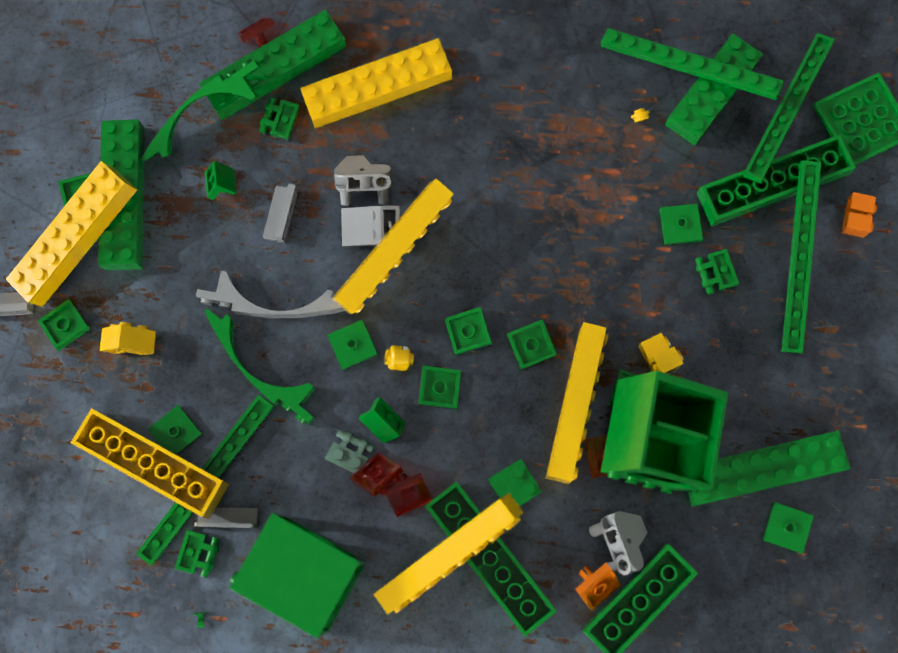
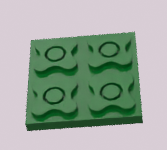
M876 73L812 105L830 137L841 135L854 165L898 145V103L880 73Z

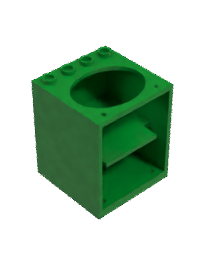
M660 371L619 379L616 386L601 472L608 474V478L616 480L624 478L626 483H642V487L648 489L657 487L660 488V492L672 494V491L713 489L728 392Z
M272 513L239 572L235 571L230 579L232 584L229 589L318 639L329 632L366 561L286 516Z

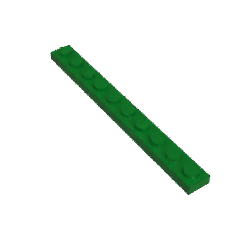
M609 28L600 43L601 47L773 100H777L784 84L783 80Z
M819 33L816 34L744 172V178L762 183L834 43V38Z
M802 160L799 165L781 352L803 354L821 162Z
M257 395L202 469L221 478L273 410L274 406ZM175 502L137 551L136 555L150 566H153L194 512Z

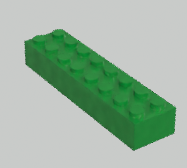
M325 9L201 81L199 85L202 88L217 75H223L227 79L226 75L233 70L239 71L242 69L241 65L249 59L251 61L257 60L261 65V68L246 77L259 96L256 99L250 100L232 93H215L206 96L222 121L347 48L345 39Z
M139 119L101 121L100 161L114 167L137 189L99 237L98 265L105 271L143 269L144 162L141 158L144 155V126Z
M841 135L775 158L761 184L744 178L745 170L701 186L696 194L711 227L797 195L799 165L802 160L821 162L819 186L851 174L856 167Z
M838 430L717 459L713 489L687 490L691 507L849 470L850 466Z
M457 481L425 506L448 537L481 514ZM500 537L492 543L489 542L484 549L476 555L473 554L467 560L524 637L557 612Z

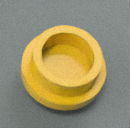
M645 108L635 110L631 118H634L635 123L648 119L650 112L649 110L645 111Z

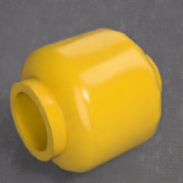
M392 345L389 350H386L385 365H388L389 369L406 371L409 365H413L414 354L410 352L409 347Z

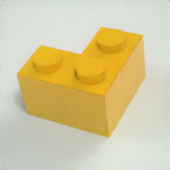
M120 322L119 325L110 324V327L102 328L100 351L114 354L125 352L139 355L154 354L156 331L149 330L148 326L138 325L133 327L128 322Z
M662 333L641 342L638 347L651 372L660 371L670 374L683 365V356L675 347L669 348L671 344Z

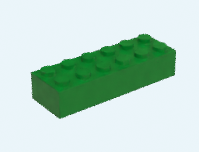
M732 33L713 60L752 71L763 54ZM699 77L668 117L665 126L696 146L738 89Z
M664 544L647 561L643 568L582 628L583 633L603 653H622L698 573L669 544Z

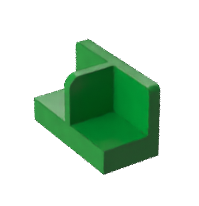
M214 160L204 172L207 198L214 200L220 192L235 195L234 169Z
M381 397L375 399L369 411L359 416V420L382 443L399 437L406 424Z

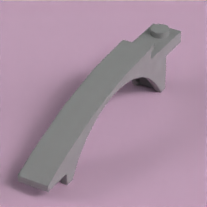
M221 271L216 292L197 289L196 297L201 301L200 303L205 305L216 303L219 304V307L230 309L232 306L231 311L235 315L260 318H305L346 311L332 299L335 294L331 290H327L321 297L309 305L298 309L274 311L261 308L246 300L237 291L227 271Z

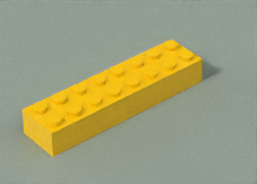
M437 38L301 87L300 89L316 129L451 80L452 69L441 42Z
M100 161L6 280L28 303L43 307L137 189L114 167Z
M434 179L332 299L349 314L354 312L358 314L365 306L364 300L371 298L378 289L375 287L388 279L390 269L399 266L403 261L401 256L409 253L414 248L415 244L413 242L425 235L428 231L426 229L427 225L433 224L440 217L438 212L446 209L453 201L451 197L454 194L439 180Z
M583 322L580 328L545 479L569 484L577 478L579 468L575 467L576 461H579L582 456L583 448H580V444L586 438L587 429L584 426L590 420L592 411L588 408L595 398L596 390H593V386L598 383L600 371H597V368L600 367L604 358V353L601 350L607 344L609 334H606V327Z
M92 408L71 441L73 445L203 518L210 519L229 486V483Z
M510 493L506 494L373 595L387 614L393 610L395 613H398L426 590H429L457 567L464 564L473 554L476 555L484 549L489 542L492 543L505 532L503 528L508 531L521 521L519 516L524 512Z

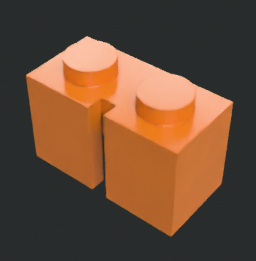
M853 192L847 198L841 233L864 238L873 231L874 222L872 221V215L877 210V204H875L876 197Z

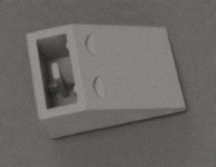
M399 206L341 208L342 246H376L400 218Z

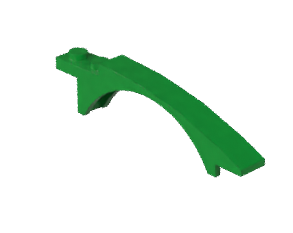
M249 59L241 65L242 69L239 71L233 70L226 75L227 79L223 75H217L191 95L167 120L141 158L143 162L150 160L159 153L163 158L172 154V138L177 122L185 110L197 100L215 93H232L250 100L259 97L246 78L261 68L259 62Z
M206 308L205 313L213 330L228 355L246 378L276 407L282 401L281 406L288 412L293 410L297 413L295 418L302 424L307 422L311 425L315 418L301 406L316 390L314 386L307 383L295 387H279L269 385L254 378L246 371L236 354L233 341L234 321L227 314L221 320Z

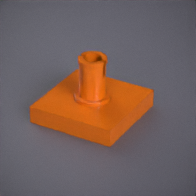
M607 563L594 573L588 566L584 567L587 575L582 569L579 572V576L584 579V582L575 590L591 611L622 586Z

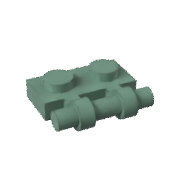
M339 429L336 436L343 440L341 444L333 441L325 460L361 476L369 460L362 454L364 450L372 453L374 446L365 439L361 440L353 436V433L349 431L344 432ZM349 443L358 447L356 452L347 448Z

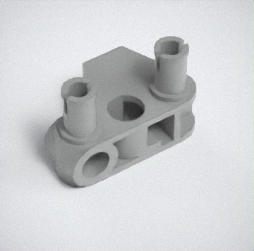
M363 155L346 156L334 169L335 187L340 191L341 205L349 206L352 204L351 191L376 190L378 193V203L382 205L388 204L390 202L389 188L392 186L390 166L386 164L371 165Z
M619 511L604 516L600 523L589 527L592 537L604 535L613 561L607 562V564L614 573L619 572L620 574L628 575L643 568L644 560L639 546L647 535V530L641 516Z

